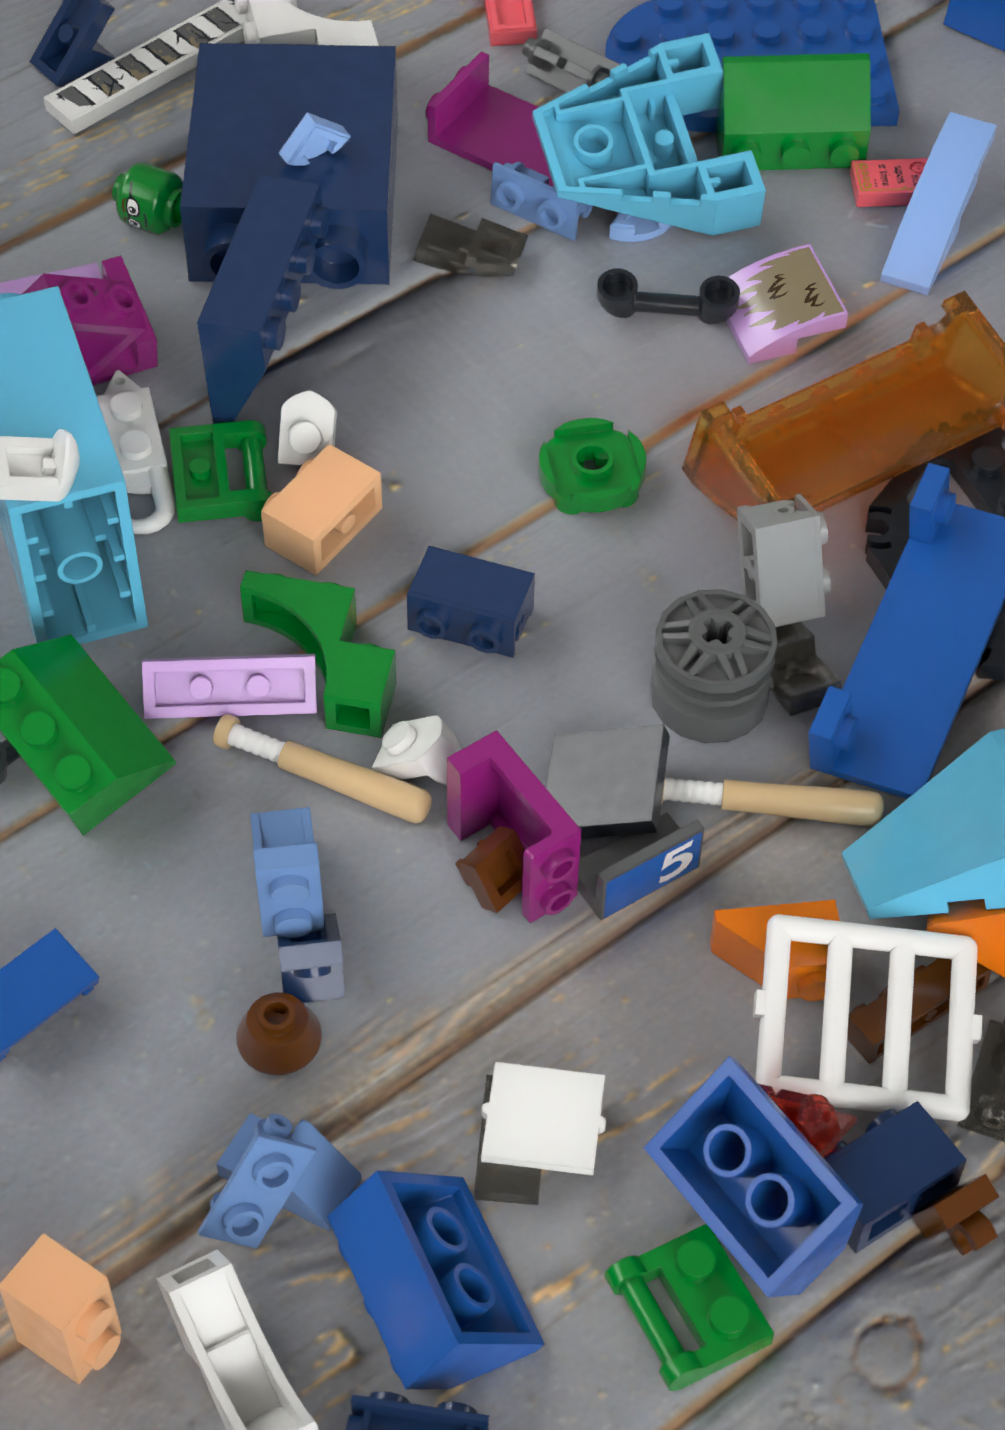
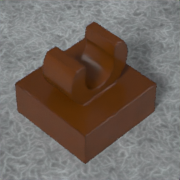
M499 826L486 839L476 843L477 847L464 859H459L455 862L464 883L472 887L481 907L498 913L522 891L523 854L525 849L516 830L504 826Z
M983 1174L960 1184L911 1216L925 1238L947 1230L953 1245L963 1256L971 1250H979L998 1237L993 1225L980 1209L1000 1196L987 1175Z

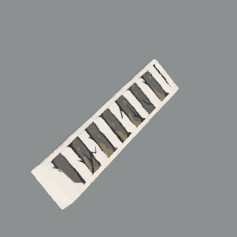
M222 0L43 97L45 109L70 132L76 134L197 67L200 43L239 44L244 41L243 22H248L246 14H237L234 0ZM286 0L297 7V0Z

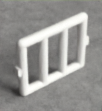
M783 914L772 916L768 920L766 930L762 990L757 989L754 993L753 1018L760 1019L755 1081L775 1101L880 1113L889 1109H895L899 1113L918 1101L933 1119L950 1121L966 1119L970 1113L973 1044H978L982 1037L983 1015H975L978 951L976 941L964 935ZM791 941L828 945L819 1080L781 1075ZM853 948L890 952L882 1087L845 1083ZM915 955L952 959L945 1094L908 1090Z

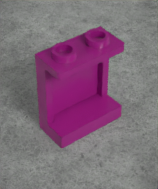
M497 730L447 757V825L460 841L488 825L494 831L499 826L516 830L525 849L523 854L522 885L523 916L531 923L545 914L555 915L563 911L570 905L574 897L577 896L581 844L580 827Z

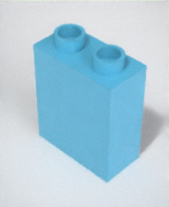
M56 286L22 295L2 293L0 294V436L53 438L56 431L65 429L76 440L80 454V464L74 483L67 496L61 501L0 500V527L35 642L39 643L72 634L79 644H84L148 627V620L125 478L59 287Z

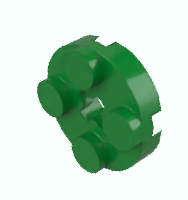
M581 418L562 424L554 430V438L548 441L546 445L545 441L539 451V479L546 493L555 499V506L561 512L571 515L580 512H606L619 507L632 506L639 497V490L645 479L646 453L639 438L629 430L627 437L622 432L613 430V422L601 418ZM594 460L596 466L604 467L597 470H589L584 468V462Z

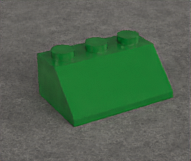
M869 53L722 57L723 76L715 127L719 157L752 150L758 170L850 168L851 161L866 160L871 132Z
M72 634L15 648L0 658V733L83 836L177 764L175 759Z

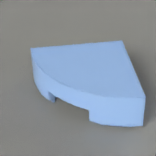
M307 112L279 154L286 164L303 166L310 164L308 159L317 157L328 150L331 154L337 152L351 136L342 125Z
M618 213L610 225L609 239L622 242L646 241L665 233L672 225Z

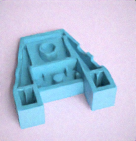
M709 33L660 43L649 49L648 56L628 67L623 63L611 69L610 76L590 87L585 83L532 111L535 128L559 198L712 236L760 226L766 189L752 150L698 161L682 117L683 115L719 107L723 70Z
M1005 728L986 734L842 852L844 865L869 919L949 913L948 902L984 899L986 910L1005 908Z

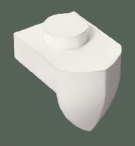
M310 390L301 392L286 400L281 409L278 464L302 466L307 460L314 459L328 444L335 447L337 410L332 403Z
M59 429L55 432L53 438L0 436V500L58 502L65 498L74 483L80 464L78 445L72 434L65 429Z
M437 715L401 721L392 724L391 728L385 733L382 739V747L372 766V770L399 780L427 775L434 781L447 785V757L463 748L455 733Z

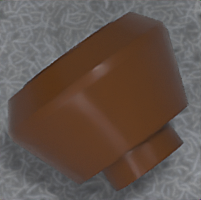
M276 992L260 997L251 1005L238 1025L236 1041L241 1057L250 1067L269 1075H286L304 1068L314 1059L321 1045L322 1032L319 1020L310 1008L293 995Z

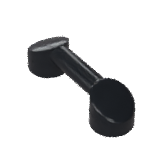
M615 268L605 271L599 277L597 282V298L600 305L609 314L619 318L631 317L635 312L698 316L703 323L718 324L726 321L736 312L739 306L740 288L729 277L712 276L701 284L699 296L638 292L636 277L625 269Z

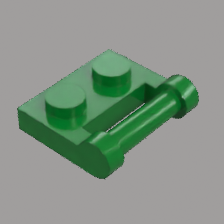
M255 420L169 428L178 523L242 516L251 521L261 522V510L267 499L273 494L267 488L263 449L267 444L264 425ZM237 448L242 452L246 486L244 490L230 491L225 449Z
M707 1224L640 1256L632 1255L622 1258L605 1271L604 1277L615 1295H622L659 1358L662 1364L659 1374L669 1391L685 1388L771 1345L773 1342L774 1332L714 1232ZM657 1278L660 1279L698 1344L699 1349L695 1351L684 1350L646 1283Z

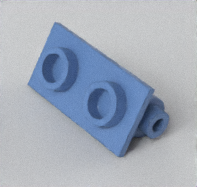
M517 161L514 164L507 162L505 165L497 162L493 164L490 204L574 241L576 239L579 216L587 218L593 206L559 198L554 185L549 186V177L525 167L521 162Z
M272 1113L268 1119H261L257 1122L254 1128L255 1136L223 1190L212 1197L210 1201L211 1210L198 1230L199 1236L258 1248L317 1151L315 1146L293 1141L290 1133L293 1126L286 1117Z

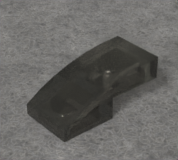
M430 213L417 245L413 261L465 275L482 277L514 276L528 235L481 218L476 231Z
M802 622L775 627L778 645L775 665L771 674V692L790 716L819 708L829 686L842 689L841 680L816 655L815 636Z

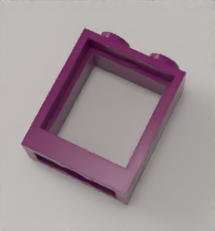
M43 273L22 293L26 294L56 286L59 287L90 380L147 330L134 283L130 281Z

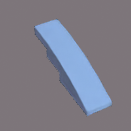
M949 112L899 226L881 273V282L928 296L958 233L961 216L975 189L979 170L992 145L997 125Z

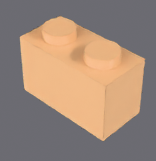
M328 444L314 459L307 460L300 467L296 477L281 492L273 493L265 502L261 510L265 546L310 573L317 575L382 509L381 473Z
M43 1233L0 1283V1293L17 1341L74 1382L80 1384L92 1368L100 1370L110 1361L120 1344L122 1330L107 1276Z

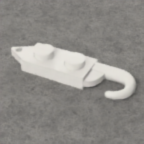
M117 370L105 394L97 396V400L125 478L127 493L152 494L155 506L154 513L144 519H131L134 534L148 535L160 531L170 523L175 515L176 501L149 387L140 388L120 370Z

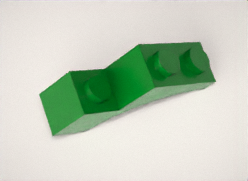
M245 570L240 585L244 622L273 630L294 642L306 654H316V666L325 682L323 698L326 729L382 738L397 685L396 653L393 649L381 648L371 643H351L357 624L355 588L340 586L333 582H315L286 577L278 573L266 574Z

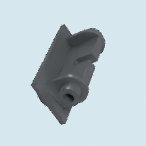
M546 28L541 37L537 39L529 38L522 50V54L527 57L529 63L525 71L526 73L567 93L585 83L590 87L610 76L611 69L621 65Z

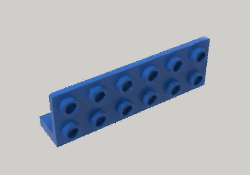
M928 463L909 505L908 542L842 689L832 686L828 687L808 732L810 769L904 799H908L930 781L1005 601V517L956 504V493L949 492L950 468Z

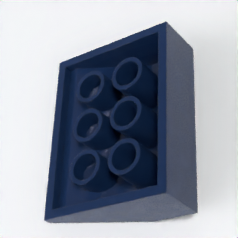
M259 175L197 321L213 424L235 421L265 373L273 351H280L283 346L286 334V318L289 312H296L301 295V280L303 275L311 274L315 262L316 242L318 238L324 239L326 237L329 227L330 212L328 207L322 206L321 186L319 183Z

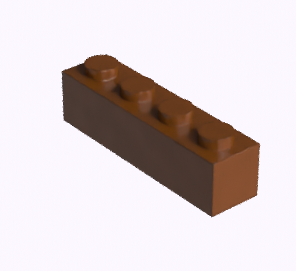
M937 958L936 961L927 967L920 965L914 969L911 1036L949 1012L952 959ZM978 962L976 993L987 987L992 971ZM888 986L881 991L876 1000L868 1005L862 1003L849 1013L847 1040L869 1064L884 1055Z

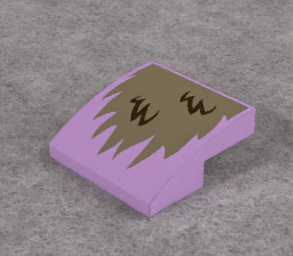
M810 244L771 255L729 276L740 288V299L736 312L726 322L748 364L795 354L799 338L846 328L848 312Z

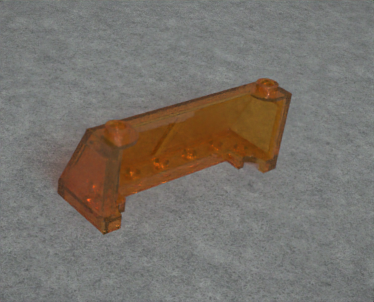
M962 291L943 300L941 307L946 314L939 322L929 327L924 321L915 325L908 341L747 414L741 405L730 411L725 402L721 401L701 410L682 470L697 489L736 521L737 507L748 505L751 507L781 500L795 501L796 494H801L816 511L822 512L997 427L1005 430V342L966 291Z

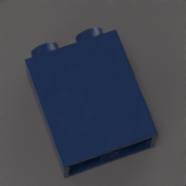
M199 44L180 203L189 282L215 281L259 175L319 183L321 186L322 206L329 208L330 220L326 237L324 239L318 238L315 245L313 270L310 275H303L301 283H315L330 289H346L356 284L390 285L398 131L396 46ZM307 112L342 125L351 136L337 152L331 154L328 150L317 157L308 159L310 164L295 166L286 164L279 154Z

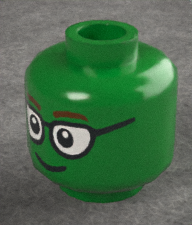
M141 162L134 164L127 170L126 174L122 173L117 177L112 189V198L116 202L118 216L124 223L155 235L163 234L171 227L177 228L182 224L180 203L183 180L176 173Z

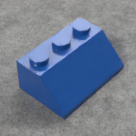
M729 1056L643 1147L768 1298L800 1295L845 1249L864 1205L733 1056Z
M377 1170L327 1216L338 1240L339 1251L349 1264L363 1295L364 1306L377 1326L390 1355L391 1366L401 1379L405 1390L451 1389L537 1352L545 1345L464 1177Z

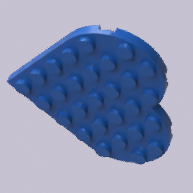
M650 0L633 8L621 17L613 26L607 38L605 57L619 64L625 63L627 67L647 57L649 49L660 43L709 33L721 67L722 57L869 53L871 126H897L899 106L875 0ZM717 108L682 116L687 131L715 132Z

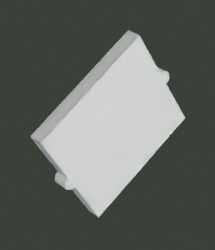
M495 1062L489 1102L484 1103L482 1106V1117L486 1119L481 1162L594 1175L598 1133H603L606 1129V1120L601 1116L605 1075Z

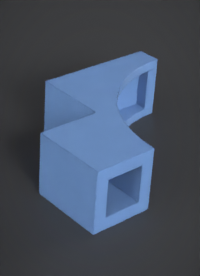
M310 807L250 814L263 937L279 935L285 938H297L312 931L325 930L317 842H314Z

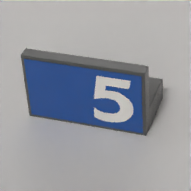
M668 812L661 815L658 833L624 835L582 857L579 860L578 892L600 920L611 916L699 868L704 826L697 819L680 828Z

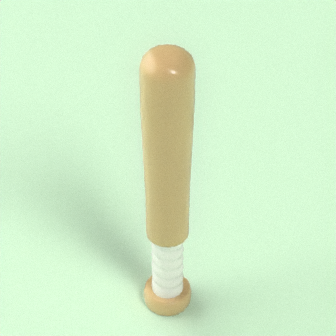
M231 714L223 715L216 725L213 743L221 749H230L232 746H235L246 752H252L254 755L277 762L279 769L315 782L410 823H420L429 814L432 798L425 789L322 753L291 740L287 742L279 741L276 738L263 735L258 731L245 728L240 724V720Z
M668 777L664 779L661 803L663 805V800L710 804L721 806V810L873 827L882 820L884 809L883 798L875 791L724 779L723 783H714L711 781L704 782Z

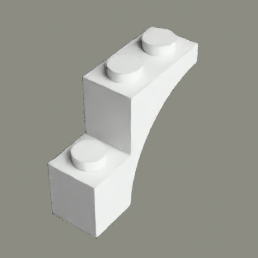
M234 0L237 14H246L248 22H243L245 44L379 46L371 20L339 21L322 18L307 13L286 0Z
M215 1250L156 1278L185 1350L201 1369L225 1430H319L315 1420L297 1397L276 1360L245 1296L232 1263L221 1252Z

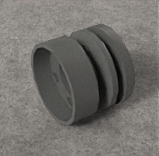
M698 590L676 599L663 611L656 628L655 661L652 666L650 687L652 707L664 725L684 738L702 743L729 742L747 735L762 721L769 703L772 684L771 674L775 665L778 645L775 624L763 607L745 595L727 590Z

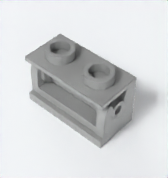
M801 494L795 495V501L781 500L751 507L748 505L737 507L743 595L763 607L775 624V627L824 617V595L830 593L831 582L828 569L822 561V545L828 541V529L823 514L820 511H816Z

